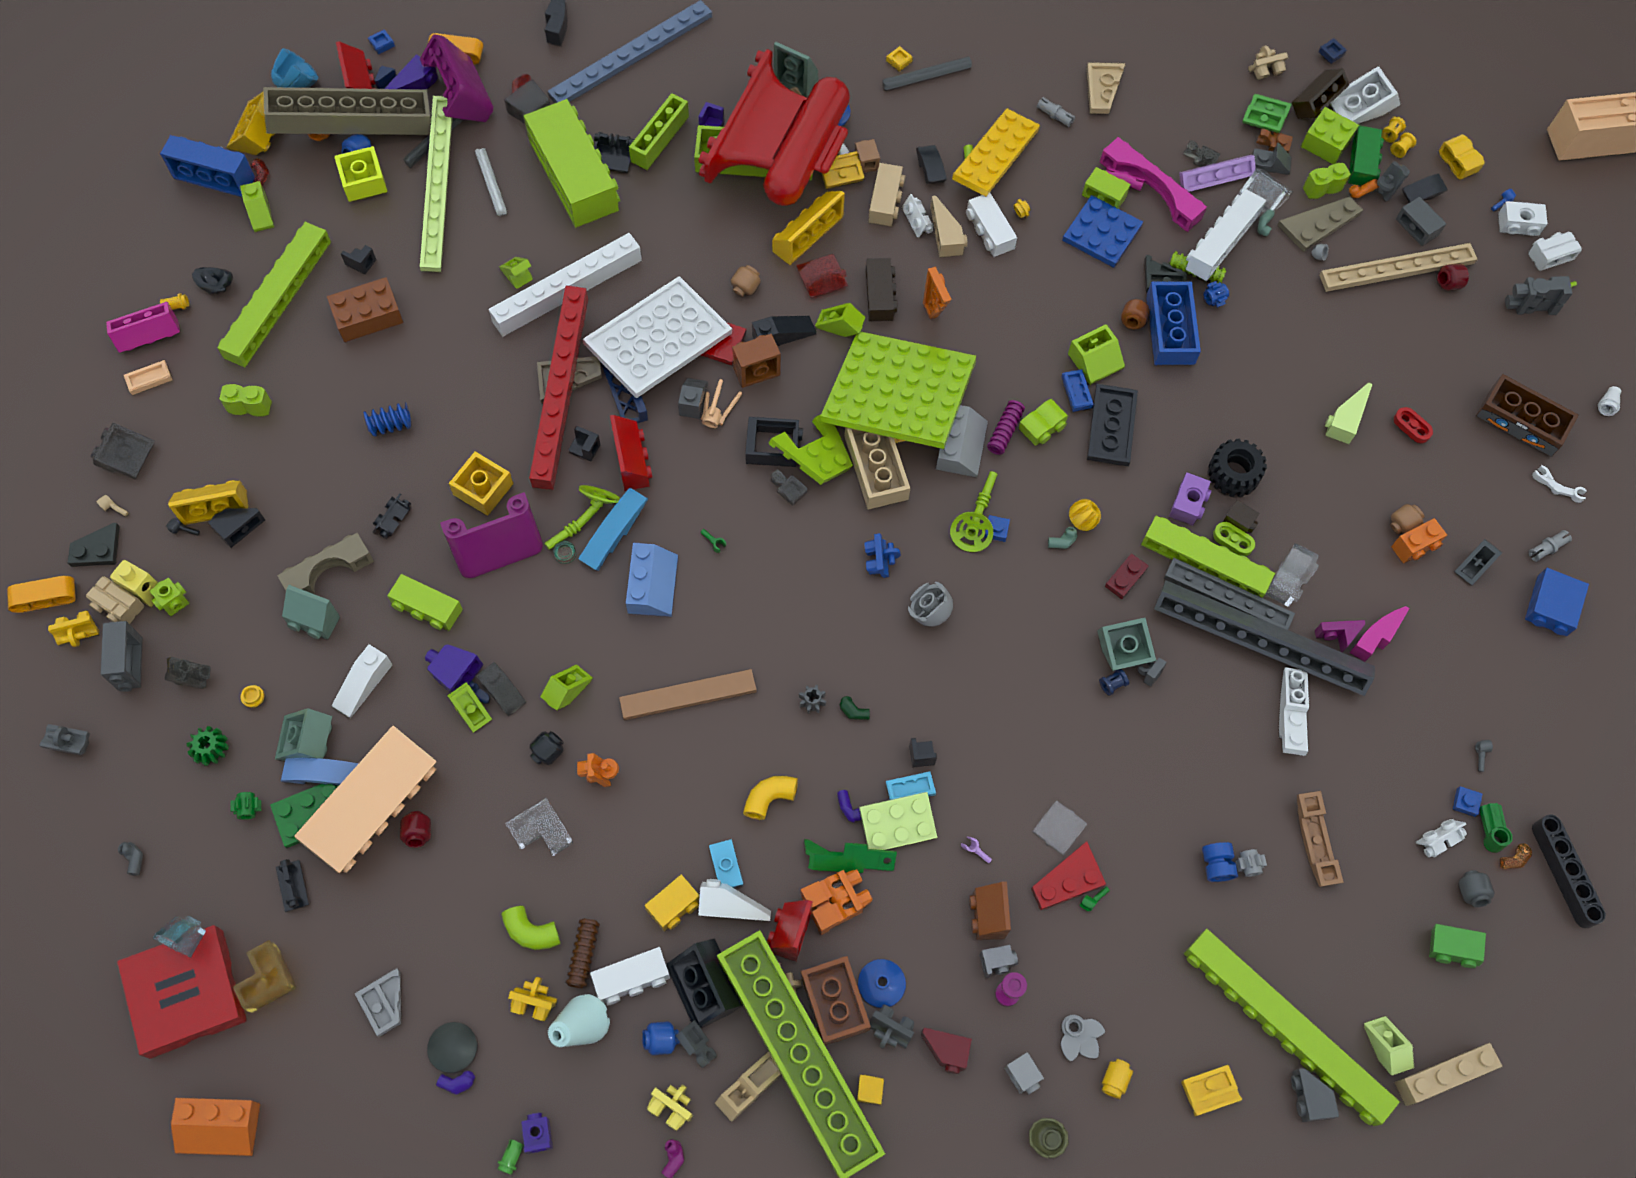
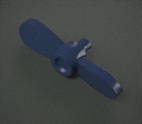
M471 681L469 686L480 702L483 704L489 703V695L481 690L477 683Z

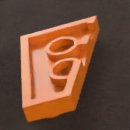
M936 266L928 269L923 305L930 319L938 317L952 300L945 287L944 277L941 273L939 274Z

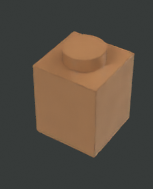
M875 140L856 142L855 151L858 152L863 173L878 170L880 156Z

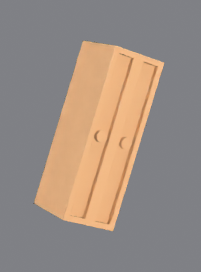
M1636 92L1567 99L1547 129L1558 160L1635 153Z
M392 726L295 834V839L338 874L342 871L347 873L356 863L353 858L359 852L363 855L373 842L370 839L374 834L380 836L389 825L386 822L391 815L395 818L405 806L402 802L406 798L411 800L421 787L418 784L423 779L427 782L436 771L434 765L437 761L395 726Z

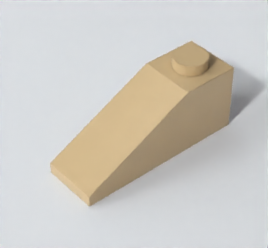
M932 196L930 209L939 257L963 255L964 247H967V236L963 235L961 225L937 196Z

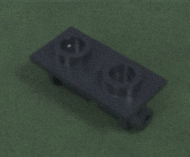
M400 493L396 499L391 497L385 506L388 509L384 516L379 514L373 522V525L376 526L373 533L378 529L381 531L379 534L383 538L391 537L399 525L393 518L396 517L402 521L411 509L409 507L411 503L405 499L401 501L399 499Z
M289 859L280 861V866L276 867L285 912L308 906L309 901L300 860L290 862Z

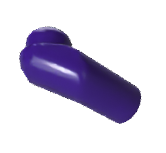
M465 1071L454 1079L441 1074L436 1086L453 1094H460L470 1089L475 1076L471 1071Z

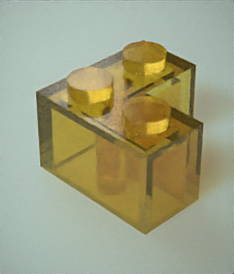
M270 940L246 952L256 974L233 986L242 1008L250 1013L296 989V985L278 946Z

